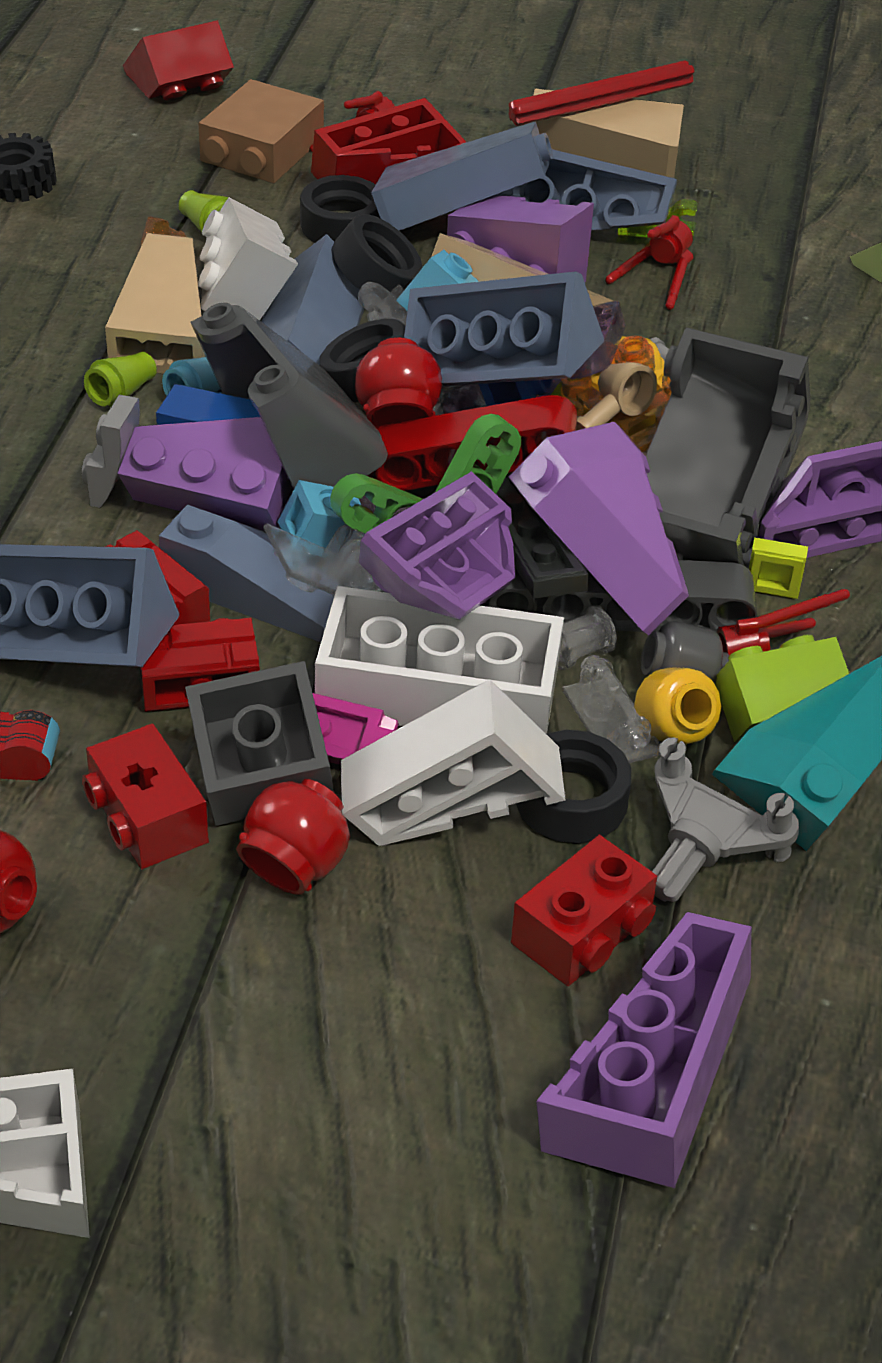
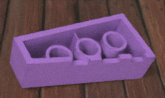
M690 912L684 915L642 968L641 980L628 996L622 993L609 1009V1020L591 1042L585 1040L570 1058V1069L556 1086L550 1083L537 1099L541 1152L675 1188L751 979V926Z

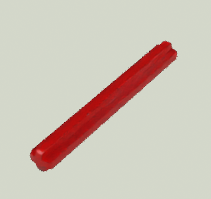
M684 60L513 100L509 103L508 116L510 121H513L516 126L688 86L694 81V67Z

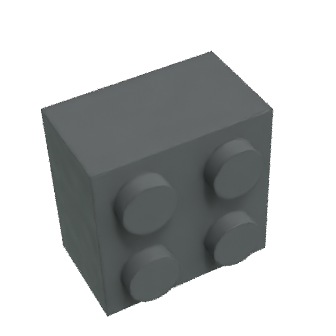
M305 661L185 687L206 792L216 826L245 819L256 797L265 788L274 783L288 781L301 783L303 779H311L323 784L334 792L330 765Z

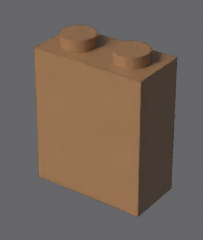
M250 79L199 122L200 161L275 183L310 151V146L314 141V130L324 127V100Z

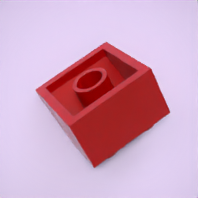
M218 20L142 37L123 64L126 75L148 98L163 96L164 100L181 97L187 93V89L200 87L201 91L216 89L224 84L223 80L234 68Z

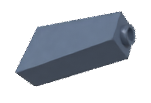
M535 121L388 166L371 193L380 219L390 223L400 231L544 177L549 166L548 161L553 159V152L547 134L539 133Z

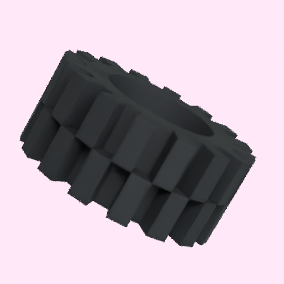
M8 133L9 138L5 139L0 135V200L2 197H6V202H14L15 198L21 197L22 202L30 201L29 196L31 195L38 199L43 197V191L47 193L52 191V185H56L57 180L50 143L48 141L43 142V138L40 136L31 139V134L23 133L21 137H16V133Z

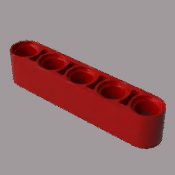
M546 395L375 426L380 432L388 456L380 468L367 476L403 491L439 485L468 429L475 420L487 414L500 415L514 426L521 436L519 453L508 473L514 472L545 438L576 431L577 410L573 403L565 397ZM490 437L486 445L497 446L501 437ZM478 459L475 461L476 465L484 471L486 470L487 463L484 465Z

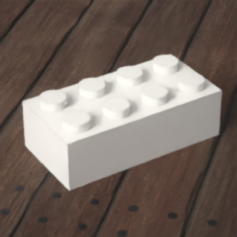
M337 586L315 661V694L381 709L384 711L385 716L398 720V726H404L490 679L547 734L558 671L564 617L478 606L459 620L400 603L390 593Z

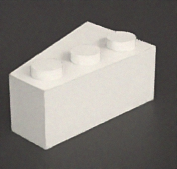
M228 197L219 212L213 210L209 214L202 230V235L206 236V243L200 255V260L204 262V269L198 281V287L202 288L201 309L206 311L215 304L229 303L244 308L260 320L298 263L295 259L289 257L291 249L283 244L285 237L276 221Z
M490 679L341 760V792L344 806L342 814L379 846L452 829L454 818L488 811L490 819L509 815L508 805L543 796L546 805L566 800L559 746Z
M73 1069L0 1078V1223L90 1238L80 1108Z

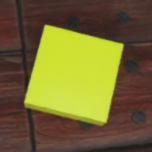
M754 537L749 570L753 575L755 592L798 599L808 546Z

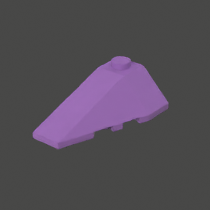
M615 422L545 438L509 478L537 514L644 633L650 635L689 596L673 542L666 537L659 515L663 510L659 497L651 489L647 476L650 468L646 456Z

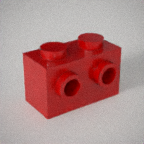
M599 834L515 902L511 944L569 987L587 970L590 972L599 970L611 956L614 947L628 935L638 936L648 927L656 912L653 900L657 875Z

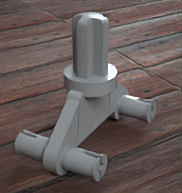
M668 738L660 744L659 753L661 757L655 764V781L671 822V829L668 833L671 846L652 871L657 875L656 898L663 902L677 901L701 866H714L719 857L724 858L730 855L765 851L769 859L774 854V862H783L790 857L791 845L796 841L799 833V822L793 813L794 802L790 796L784 802V793L771 795L766 803L767 812L761 815L692 779V764L685 757L686 746L683 741H680L677 745L678 738Z

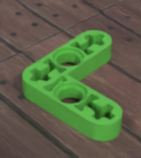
M496 414L483 415L475 420L468 429L435 492L472 471L497 494L521 447V436L518 430L500 415ZM490 437H501L497 446L486 445ZM477 459L484 465L485 463L488 464L485 471L475 464ZM357 473L346 475L340 479L333 487L330 496V503L334 513L349 527L365 534L390 519L400 508L411 507L423 500L418 496ZM366 496L376 508L373 513L369 508L359 504L351 507L349 505L353 497L362 498Z

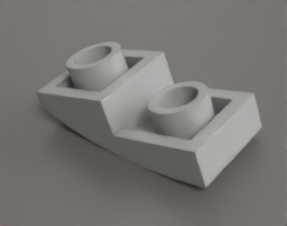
M118 395L108 413L101 415L96 429L98 445L93 453L86 455L82 465V481L84 484H88L90 506L100 508L120 478L117 473L133 430L136 426H139V398Z

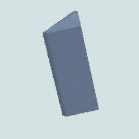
M327 234L295 258L298 263L297 267L262 319V323L318 365L320 363V355L328 344L339 335L360 324L368 299V295L355 287L339 269L333 257L332 246L334 241Z
M576 271L410 289L404 338L413 340L418 346L433 355L441 369L442 387L570 378L605 341L583 276Z
M0 544V659L143 667L180 616L153 549Z

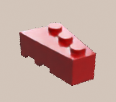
M422 98L314 130L311 173L316 179L335 175L355 176L371 181L376 185L388 166L466 143V141L426 98Z

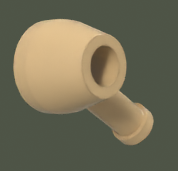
M635 362L606 366L598 379V388L604 398L584 416L577 417L576 431L606 424L619 412L629 416H636L644 412L652 403L657 389V379L654 371L648 366Z

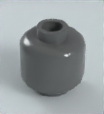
M670 621L664 624L659 631H653L648 635L642 651L641 670L644 675L649 676L654 671L665 668H690L701 671L716 684L717 674L729 661V654L723 652L722 641L717 632L705 627Z

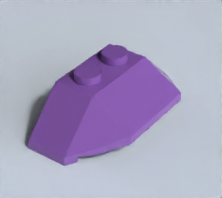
M882 441L807 456L783 481L761 521L758 538L808 546L807 558L882 541Z
M471 471L366 532L360 542L359 564L372 575L375 584L380 589L390 593L398 602L460 620L507 587L515 578L514 548L508 528L512 523L511 508Z

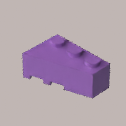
M493 195L461 207L449 214L447 235L472 242L547 274L576 271L582 274L584 282H586L594 203L581 202L575 206L560 204L559 200L552 199L538 203L526 202L525 197Z
M261 417L136 426L117 473L133 500L182 511L186 505H190L257 530L278 535L281 530L278 520L292 494L287 483V475Z

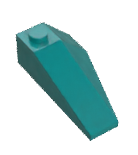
M882 656L749 729L712 773L716 779L761 815L767 812L766 803L771 795L784 793V802L790 796L794 802L793 813L799 822V833L795 842L805 851L827 829L882 760Z

